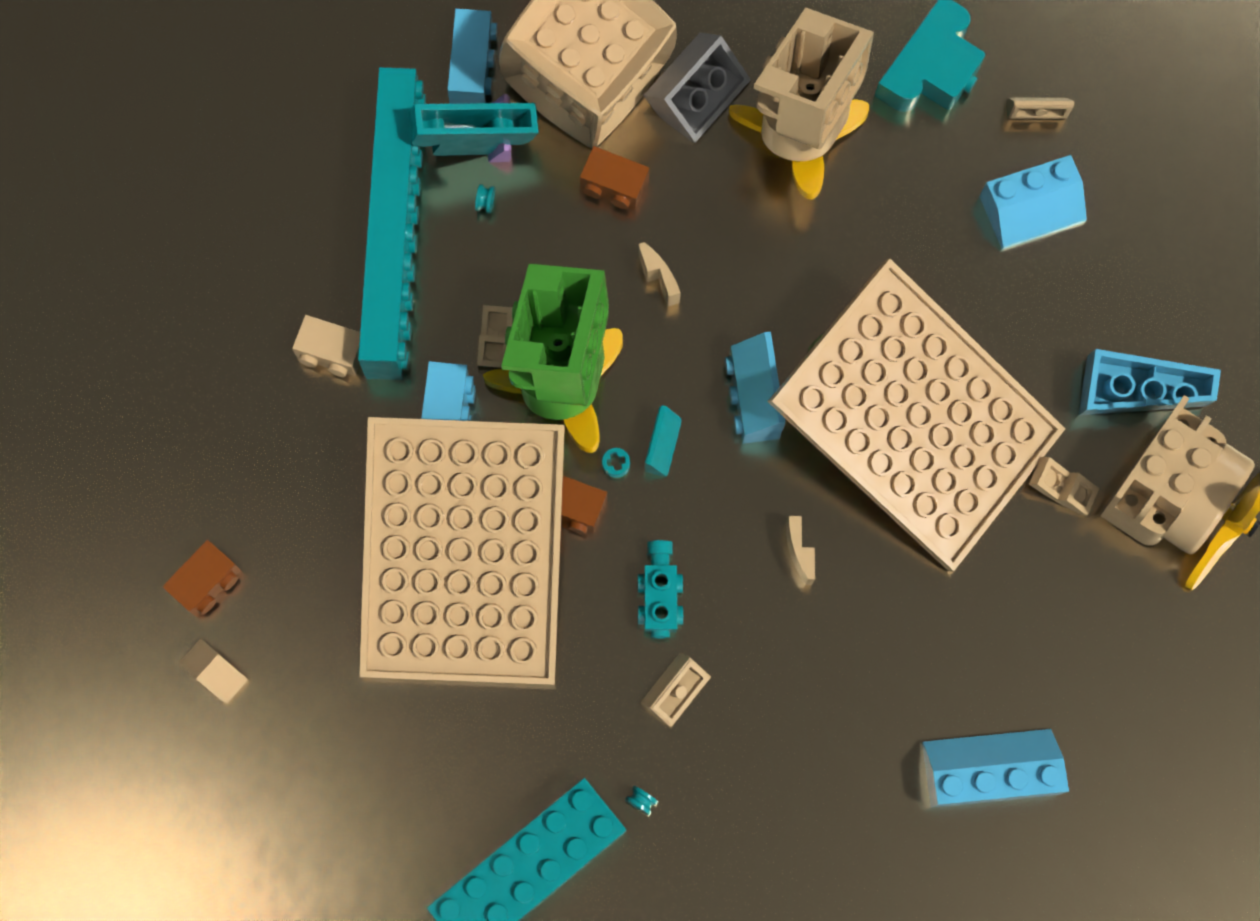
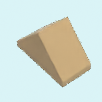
M200 639L179 662L197 681L226 705L250 681L203 639Z

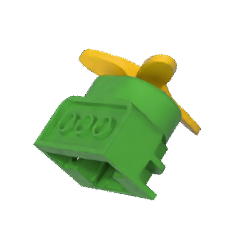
M529 264L519 301H514L512 327L508 326L506 329V350L501 365L502 369H494L483 374L484 382L488 386L506 392L522 394L527 407L538 416L551 420H563L565 428L574 443L587 453L595 452L600 442L597 416L592 406V402L597 394L600 377L611 366L623 347L621 330L616 328L606 329L609 300L605 271Z

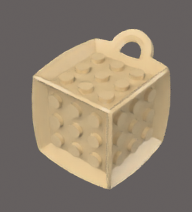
M531 0L502 42L499 52L500 71L503 79L528 103H536V110L571 137L592 149L593 146L597 147L631 112L668 61L676 44V23L653 0Z

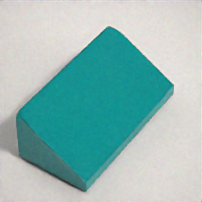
M664 405L659 406L644 470L645 472L665 477L669 473L682 420L680 416Z

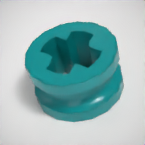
M479 184L476 194L475 211L485 209L487 213L491 214L495 199V186L485 188L484 184Z
M620 448L607 450L602 458V466L605 473L613 478H620L626 475L630 469L628 453ZM617 455L619 460H625V463L621 464L622 469L615 470L614 466L608 467L607 462H612V456Z
M633 786L632 796H627L625 800L650 816L652 813L650 808L652 805H657L658 800L639 787Z

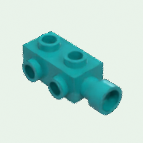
M655 540L647 542V555L651 556V565H645L644 574H638V593H644V606H638V625H644V632H651V638L667 639L670 638V632L677 631V625H683V606H677V593H683V574H677V565H670V556L673 555V542ZM657 576H664L667 579V584L665 586H658L655 583V578ZM664 608L667 611V616L660 619L655 615V610Z

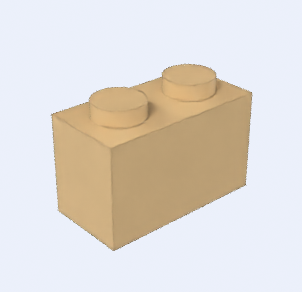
M305 315L292 348L300 363L313 368L317 365L327 367L330 373L340 377H345L346 374L356 376L360 366L358 361L359 331Z

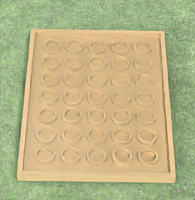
M890 258L880 265L768 400V403L948 571H955L1035 469L1040 458L1045 456L1066 429Z
M368 417L359 677L555 685L565 424Z

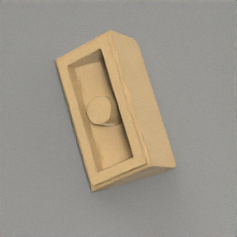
M1008 98V118L1066 119L1074 107V101L1068 98Z
M680 653L646 694L641 704L669 727H672L711 676L693 659Z

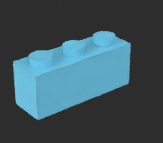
M455 9L447 90L450 104L486 103V95H492L493 78L488 77L489 68H494L495 50H491V41H497L498 24L492 22L491 11Z

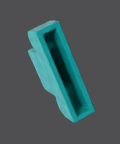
M938 0L882 77L874 96L900 112L912 110L916 106L920 94H923L943 108L951 110L965 91L969 94L978 81L975 75L978 73L985 58L984 51L964 40L971 22L969 12L953 0Z
M536 103L414 104L409 111L412 145L418 147L432 146L434 156L489 155L499 144H525L532 141L539 133Z

